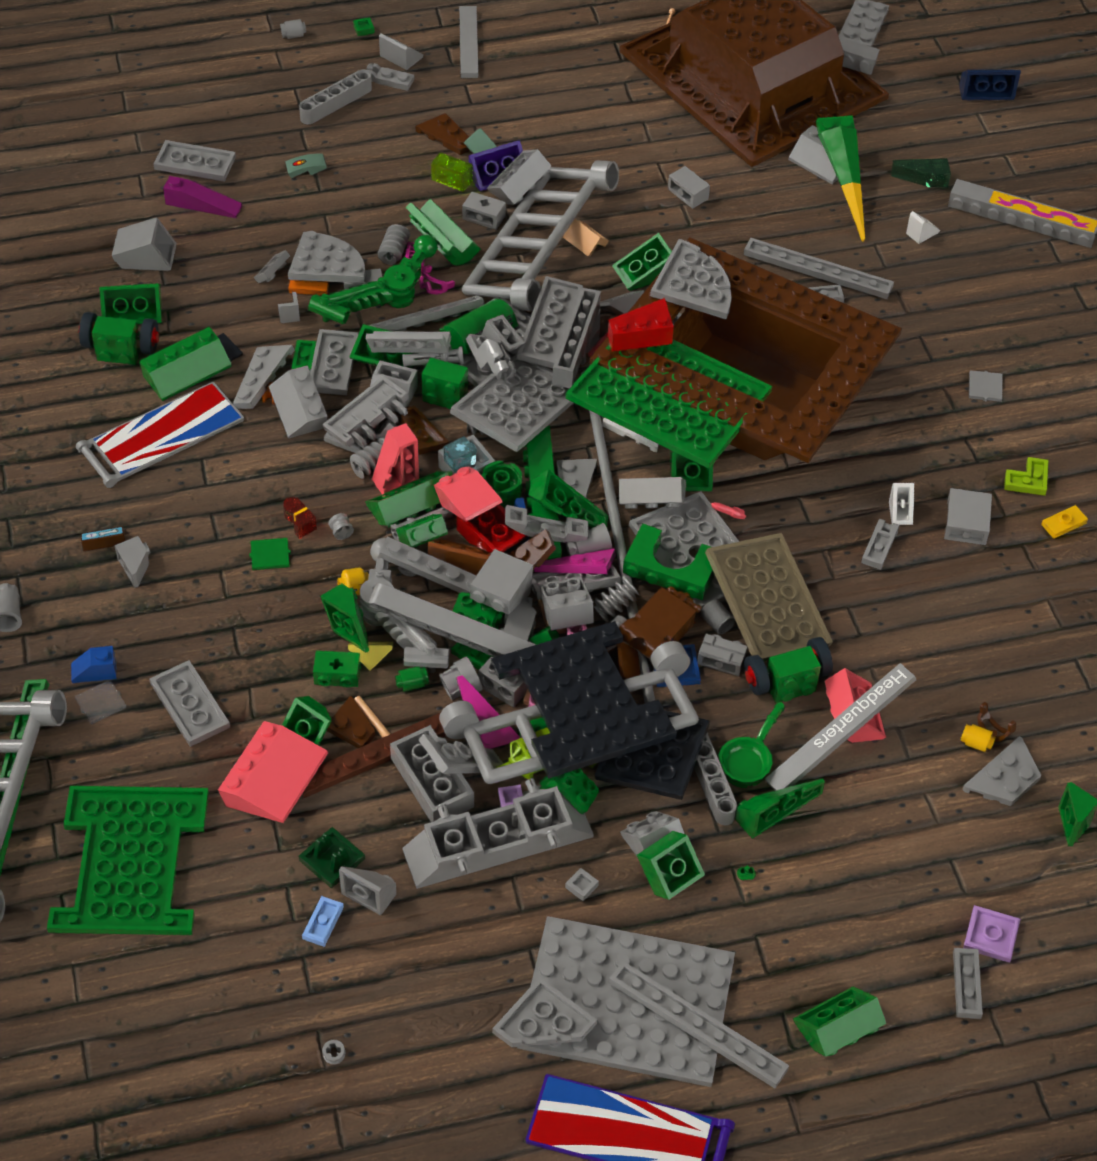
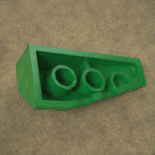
M549 469L531 480L528 495L543 507L565 517L588 521V526L592 528L602 523L607 527L608 515Z

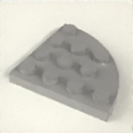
M307 231L302 234L288 271V279L364 283L365 265L360 253L349 243L333 236L316 233L315 231Z
M678 239L651 289L650 296L658 299L665 298L668 302L727 319L731 306V285L724 269L712 256L708 257L700 251V247Z

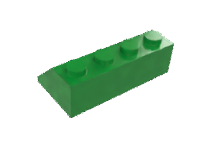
M210 327L140 360L143 377L162 401L232 367L220 339Z
M436 471L367 500L365 503L378 523L390 528L393 524H400L399 520L417 517L418 512L422 510L428 512L437 508L436 504H439L440 500L434 484L438 483L445 476H452V471Z

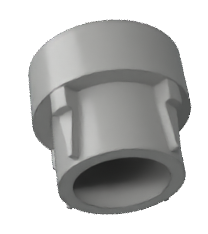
M467 657L454 662L449 670L439 675L451 700L461 697L456 680L457 676L463 675L478 692L483 690L479 677Z

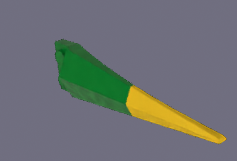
M853 116L817 118L816 126L819 139L839 180L861 241L864 242L865 228L857 129H855Z

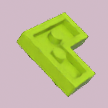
M1028 457L1026 472L1007 469L1004 490L1045 496L1047 492L1048 460Z

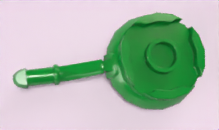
M782 702L775 704L770 715H767V719L757 738L737 737L729 740L722 746L718 755L719 762L727 781L732 785L740 788H747L748 785H753L754 787L762 782L764 777L770 772L773 764L772 754L763 741L773 724L777 722L780 714L785 710V705Z

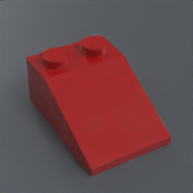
M500 504L467 522L457 516V531L470 544L489 553H492L494 549L504 552L528 537L505 524V509Z

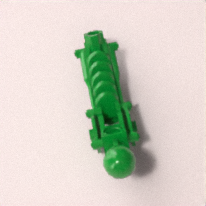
M421 235L415 239L413 245L415 253L412 258L404 257L399 265L389 267L384 277L378 278V281L334 292L330 295L325 293L322 296L313 295L310 299L308 310L322 315L324 322H329L331 319L338 323L346 324L351 312L361 311L362 309L378 305L384 306L385 304L395 308L410 306L415 298L414 286L421 277V263L424 259L431 258L436 254L438 246L435 238L430 235Z

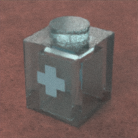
M465 436L443 447L444 461L455 473L462 467H469L476 463V446L473 442H469Z

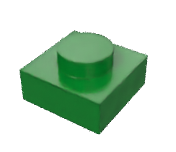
M370 17L353 20L357 36L375 33Z

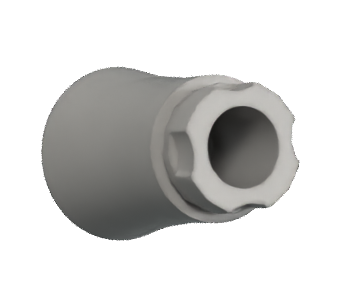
M604 523L589 529L587 540L565 542L568 556L612 549L610 535Z
M9 583L0 585L1 632H13L22 625L19 590L16 585Z

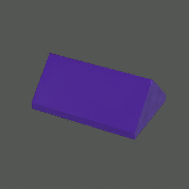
M520 140L469 155V176L479 191L486 190L523 151Z

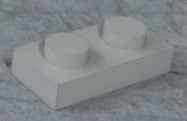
M284 250L274 255L254 277L258 284L265 280L269 282L276 276L275 272L287 264L285 261L290 257L288 252Z

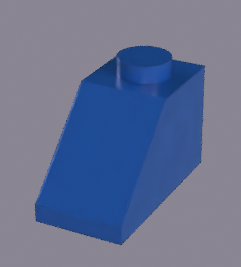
M113 646L90 648L71 663L72 683L117 679L116 657Z

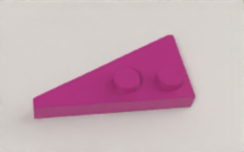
M615 549L545 560L540 567H535L534 572L607 574L616 557Z
M463 675L456 677L462 700L473 705L479 721L499 715ZM510 726L479 735L484 748L488 749L508 745L510 742L520 738Z

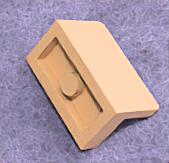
M576 218L563 236L564 239L589 257L597 245L606 247L609 242L608 239L592 227Z

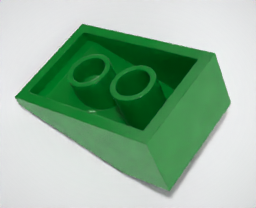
M657 233L612 266L630 291L650 285L662 271L672 251L662 236Z
M341 583L321 595V600L333 632L366 653L369 651L366 627L362 618L364 613L357 604L356 600L358 597L354 589L348 588Z

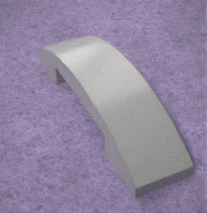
M510 505L505 507V524L524 535L534 537L546 529L550 532L553 541L575 542L587 540L588 521L568 517L566 522L527 515V509Z

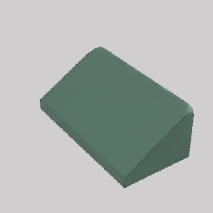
M481 128L464 142L473 154L497 147Z

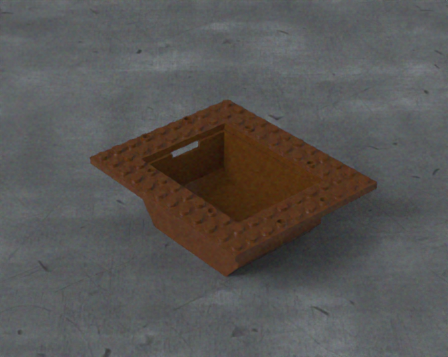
M704 0L673 16L670 23L629 41L619 48L621 54L751 167L794 147L803 132L812 125L817 127V118L855 116L887 100L889 97V93L865 73L843 67L844 51L836 27L802 0ZM809 97L812 100L811 102L785 114L787 108Z
M689 237L687 242L700 247L701 252L708 257L712 256L724 269L731 285V306L727 319L685 307V311L673 325V340L771 385L772 391L764 402L649 351L647 347L621 350L622 355L632 356L630 358L622 357L619 351L612 352L611 348L609 350L605 349L608 345L610 346L608 337L590 357L589 364H592L598 357L601 359L598 365L609 369V360L617 358L611 361L610 365L613 368H622L621 370H616V373L626 377V369L634 366V368L628 370V375L631 377L640 376L635 379V382L643 385L644 377L652 375L646 378L645 382L648 385L659 384L653 390L660 393L661 387L664 384L670 383V385H666L663 388V391L667 394L676 393L672 395L673 399L679 401V395L683 392H688V394L681 396L683 402L695 401L690 407L697 409V404L700 401H706L701 403L699 408L702 411L713 409L709 412V415L714 418L716 411L724 409V411L718 412L717 417L721 420L731 418L728 424L734 427L743 417L739 433L731 441L730 445L762 460L786 453L809 464L898 339L902 328ZM658 276L628 312L660 300L650 296L651 289ZM666 301L671 320L673 321L684 306ZM640 355L641 357H639V359H638L639 363L644 364V365H646V364H650V365H649V366L639 365V364L637 363V361H636V358ZM655 365H657V366H656V370H657L658 372H660V373H656V372L654 371V366H655Z

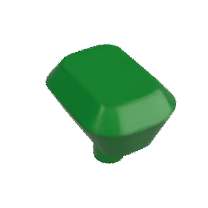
M745 866L737 870V876L740 880H752L756 877V872L753 867Z

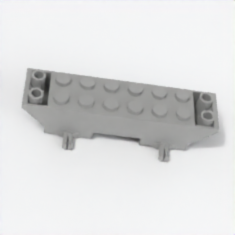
M531 778V782L529 779L525 782L529 793L514 798L511 805L470 816L469 812L449 815L446 804H442V807L441 804L438 805L437 810L441 818L424 824V830L402 849L416 889L589 839L594 837L585 813L580 814L559 792L557 786L549 789H538L535 780Z

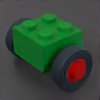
M85 312L79 325L80 344L84 348H95L97 361L136 365L140 350L143 354L151 355L155 353L157 343L159 342L158 323L155 319H144L141 331L139 332L137 320L97 316L96 313Z
M816 637L808 640L807 647L769 657L768 668H766L764 661L759 655L749 656L744 661L746 680L755 695H761L770 691L775 703L782 701L787 702L802 695L808 696L816 692L819 677L832 673L833 661L825 640L822 637Z

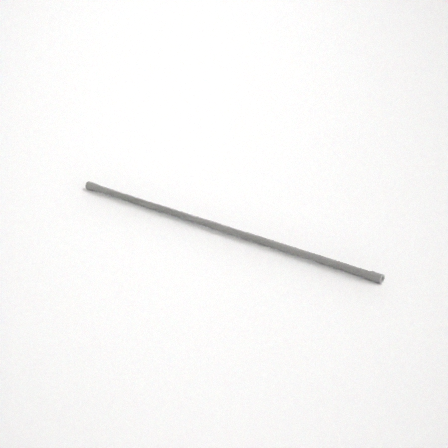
M589 410L621 582L623 585L622 577L624 576L633 585L632 577L623 573V561L627 551L601 417ZM628 599L630 606H626L628 618L630 619L638 613L636 601ZM637 650L640 675L649 673L647 657ZM653 686L642 688L644 703L655 701Z

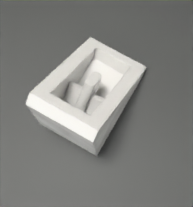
M913 211L910 213L906 234L918 244L940 232L929 220Z
M914 483L892 484L889 498L892 525L893 523L913 525Z

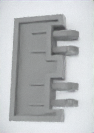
M383 376L322 425L325 431L348 448L354 443L365 448L368 445L361 436L366 435L371 440L377 439V435L367 424L373 428L385 418L395 424L398 422V418L393 413L394 410L403 416L408 414L407 409L397 400L405 403L410 398L406 391Z

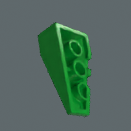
M821 778L757 795L748 801L743 800L737 806L735 820L753 839L823 794L825 781Z

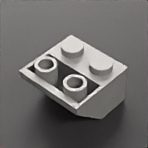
M379 361L372 375L370 386L381 377H386L408 393L410 399L405 403L397 400L404 407H408L418 387L417 370Z
M582 577L540 584L545 616L551 630L594 623L593 601Z
M659 811L649 813L646 819L640 822H632L627 825L626 829L620 831L622 837L636 856L672 831L684 834L679 818Z

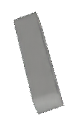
M365 69L358 70L300 102V121L307 125L313 124L369 93L372 90L370 71Z
M707 733L694 769L715 820L721 825H730L735 819L737 803Z

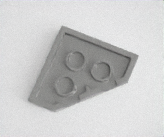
M539 977L492 1028V1033L510 1047L581 1042L596 1026L597 1019Z

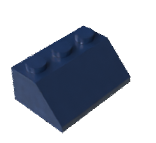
M966 70L962 72L959 84L962 100H1014L1021 70Z

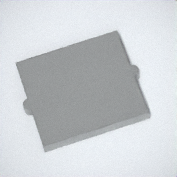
M970 370L969 398L1002 402V374Z

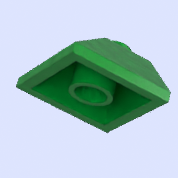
M670 450V477H682L685 479L686 491H713V465L708 469Z
M310 696L295 697L282 726L319 746L332 720L327 708Z

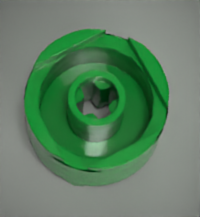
M495 461L485 466L481 476L502 499L503 503L500 505L503 508L506 505L513 506L516 498H522V472L518 466L510 463V465L504 464V461Z

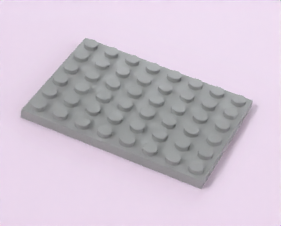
M547 916L531 986L541 977L596 1018L597 1024L581 1042L517 1047V1049L712 1087L718 1052L609 984V978L624 961L723 1023L735 952Z

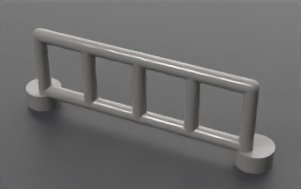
M677 641L663 643L651 655V663L656 671L625 679L624 682L630 692L665 682L682 713L681 715L669 718L675 730L695 725L699 720L692 703L678 679V676L683 674L689 667L690 658L681 643ZM467 701L453 702L441 711L439 720L446 736L451 739L466 738L483 780L487 784L497 783L543 769L531 745V739L537 738L530 720L542 717L536 705L479 721L473 705ZM517 725L531 758L494 769L479 735Z

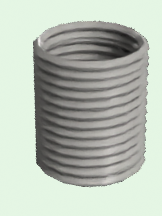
M719 600L708 602L701 611L703 619L706 620L717 634L728 632L735 623L734 616Z

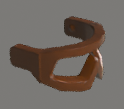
M983 702L980 705V712L977 716L978 726L986 729L983 720L988 719L994 728L1004 734L997 736V730H990L993 731L992 736L996 737L994 742L1002 741L1016 731V722L1014 720L1008 724V729H1005L997 724L990 715L988 703Z

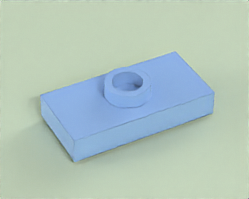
M321 896L302 934V939L325 947L344 908L343 903Z

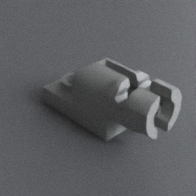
M469 334L466 341L481 370L492 371L498 380L502 378L503 381L511 378L516 373V368L513 362L509 361L510 356L506 353L500 340L486 339L482 335Z

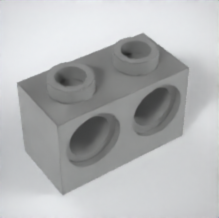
M491 656L478 671L482 688L510 706L515 707L525 696L527 686L521 674L499 680L491 665V658H493Z

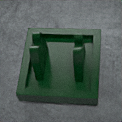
M333 827L324 832L320 838H317L312 845L298 856L299 861L331 889L340 882L339 869L341 867L356 868L365 860V854Z

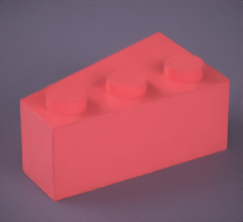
M406 423L387 431L372 476V481L381 494L419 479L418 439Z

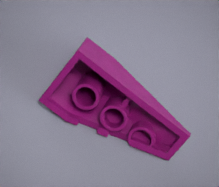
M169 176L163 187L166 205L231 218H237L242 208V203L194 180Z

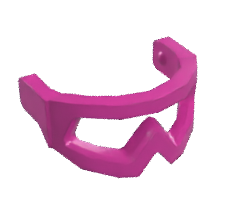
M432 266L423 267L419 280L421 289L426 287L427 293L439 295L446 293L448 289L454 288L455 281L445 282L435 279L428 274L432 271ZM424 277L433 283L440 284L441 289H432L429 281L424 283Z

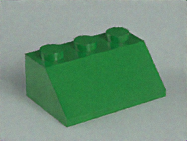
M160 283L99 287L102 317L137 320V324H142L144 319L149 318L157 320V323H162Z
M363 324L350 354V359L376 366L379 361L403 366V354L415 353L372 352L365 339L366 334H373L374 331L389 330Z
M854 986L793 1018L794 1023L812 1049L825 1057L836 1054L839 1049L846 1045L855 1044L859 1038L866 1034L875 1033L879 1030V1027L887 1024L878 998Z

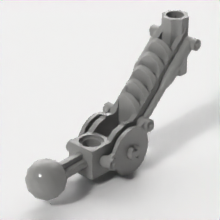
M386 538L377 539L373 542L370 549L371 556L376 561L375 569L369 570V578L360 588L359 603L364 613L362 618L370 625L383 626L390 636L404 648V666L427 667L429 673H434L436 668H448L449 649L437 648L436 642L422 628L377 611L368 605L377 583L394 588L391 570H388L390 562L378 557Z

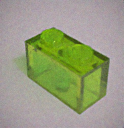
M440 152L431 163V180L464 192L472 182V164Z

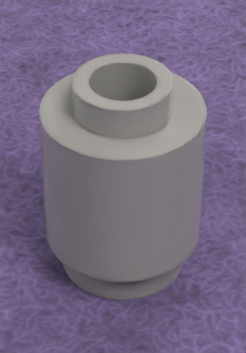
M301 19L284 21L283 24H280L282 38L304 37L303 33H306L305 22H301Z

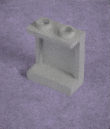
M950 488L947 500L948 514L944 539L986 545L990 532L992 494Z

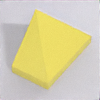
M349 642L348 650L360 653L361 663L371 671L392 650L393 642H368L369 651L366 653Z

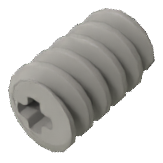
M398 224L389 226L378 250V258L387 265H394L399 261L410 238V231L405 226Z
M384 438L377 439L370 446H365L363 450H359L357 454L350 456L351 467L359 478L363 479L364 473L370 475L371 470H375L385 440Z
M624 576L622 577L623 585L615 582L616 590L611 587L608 588L609 596L602 592V601L595 598L596 606L594 608L606 623L609 622L608 615L616 617L615 609L623 612L622 604L629 607L628 599L635 602L637 601L635 594L640 595Z

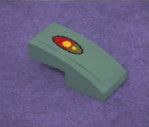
M308 154L285 161L291 178L306 171L313 175L327 168L323 154Z

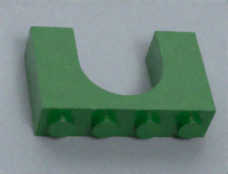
M642 523L624 558L623 573L664 588L672 586L677 591L689 593L691 598L703 600L715 575L705 554L706 550L711 548V546L701 544L695 559L690 565L680 569L667 568L659 564L654 557L661 544L662 530Z

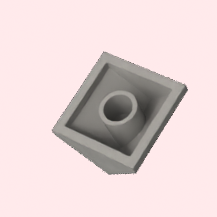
M382 33L379 35L380 56L405 70H408L424 56V54Z

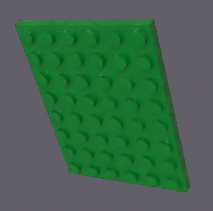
M672 340V344L647 347L649 351L763 402L772 391L771 385L676 340ZM619 351V354H620L622 357H625V358H630V357H632L631 355H630V356H624V355L621 354V351ZM640 355L636 358V361H637V363H638L639 365H643V366H649V365H650V364L644 365V364L639 363L638 359H639V357H641ZM597 357L566 392L565 399L710 469L739 433L740 426L743 423V417L735 427L728 424L731 418L727 420L719 419L717 414L720 411H724V409L716 411L715 418L710 416L709 412L713 409L702 411L699 408V405L706 401H700L697 404V409L690 407L695 401L686 403L681 400V396L688 394V392L681 393L679 401L673 399L672 395L676 393L667 394L663 391V388L666 385H670V383L664 384L661 387V393L653 390L659 384L648 385L645 382L646 378L652 375L644 377L643 385L635 382V379L640 376L631 377L628 375V370L634 368V366L626 369V377L616 373L617 370L622 368H613L610 362L617 358L609 360V369L598 365L601 359ZM656 364V365L654 366V371H655L656 373H660V372H658V371L656 370V366H657V364Z

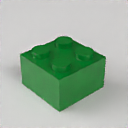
M430 357L422 372V400L429 404L451 409L454 404L468 394V367Z
M672 831L637 854L654 895L668 900L705 876L686 834Z

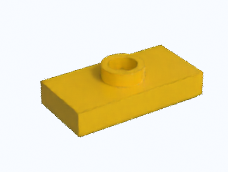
M1074 505L1042 520L1041 525L1055 539L1087 524L1088 518Z

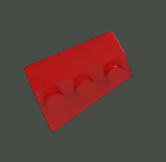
M665 298L609 319L608 339L612 352L672 344L674 326Z

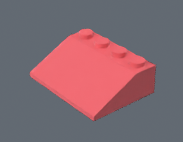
M264 721L218 791L226 807L284 823L326 758L328 751L284 726Z

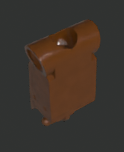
M672 586L668 587L667 590L661 587L638 611L635 617L626 620L619 627L623 635V641L639 650L651 660V655L658 646L669 641L678 642L696 623L694 621L695 615L701 611V606L694 603V600L687 592L677 591Z

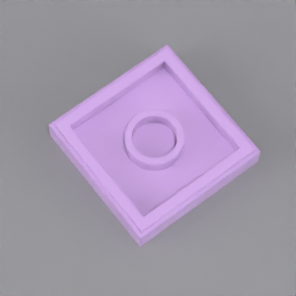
M974 905L963 948L978 949L979 954L1010 963L1020 919Z

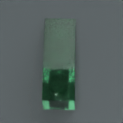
M947 158L893 160L891 176L930 188L948 187L951 171Z

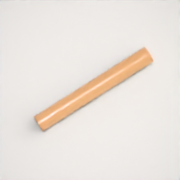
M361 696L355 697L354 700L381 737L390 735L391 733Z

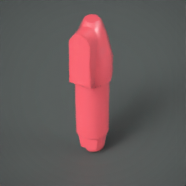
M717 502L711 504L712 508L736 519L746 518L745 511L734 506L732 508Z

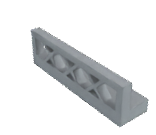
M374 331L373 334H366L365 339L372 352L448 353L452 336L450 332Z

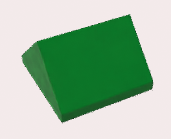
M1069 782L1066 785L1058 808L1068 846H1073L1090 826L1097 809V799L1074 783Z

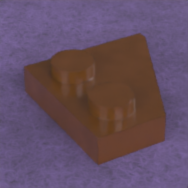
M351 696L331 718L332 721L327 729V732L356 748L369 744L375 736V729Z

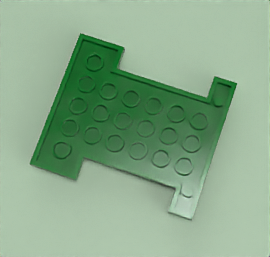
M70 786L64 829L86 830L75 905L74 907H50L47 923L48 933L192 935L195 917L194 909H172L181 832H205L209 797L208 788Z

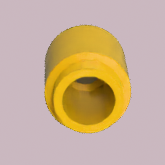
M966 724L960 741L965 742L966 746L986 752L987 749H992L996 737L992 736L993 731L974 724L972 726Z

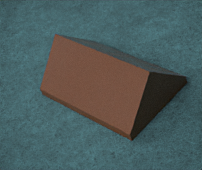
M440 538L428 542V555L476 576L491 555V553L479 547Z

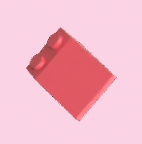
M462 467L454 475L445 476L438 483L434 484L442 507L466 522L503 503L499 495L480 473L471 467Z

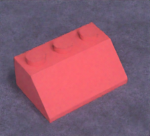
M846 668L824 681L827 689L826 695L831 705L830 711L834 719L872 687L871 682ZM877 713L847 740L853 743L886 738L880 713Z

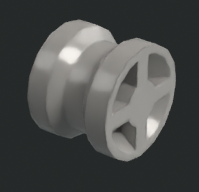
M340 513L330 518L328 524L333 530V535L336 539L343 540L352 535L354 528L349 523V518L346 514Z

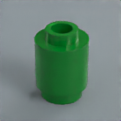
M417 666L398 670V675L395 676L397 688H401L403 692L423 688L424 685L429 684L425 667L420 668Z

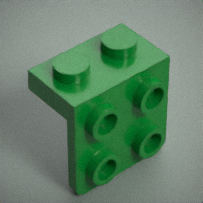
M461 592L458 595L452 610L453 612L496 629L499 628L500 624L504 623L505 613L496 611L485 604L477 603L470 598V593Z
M581 768L549 779L546 776L539 783L541 785L540 789H549L557 786L559 792L580 814L588 811L599 793L596 784L583 773Z

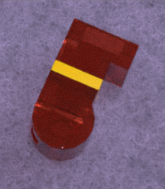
M289 497L284 500V517L288 521L293 522L294 532L299 539L317 530L316 517L300 499Z

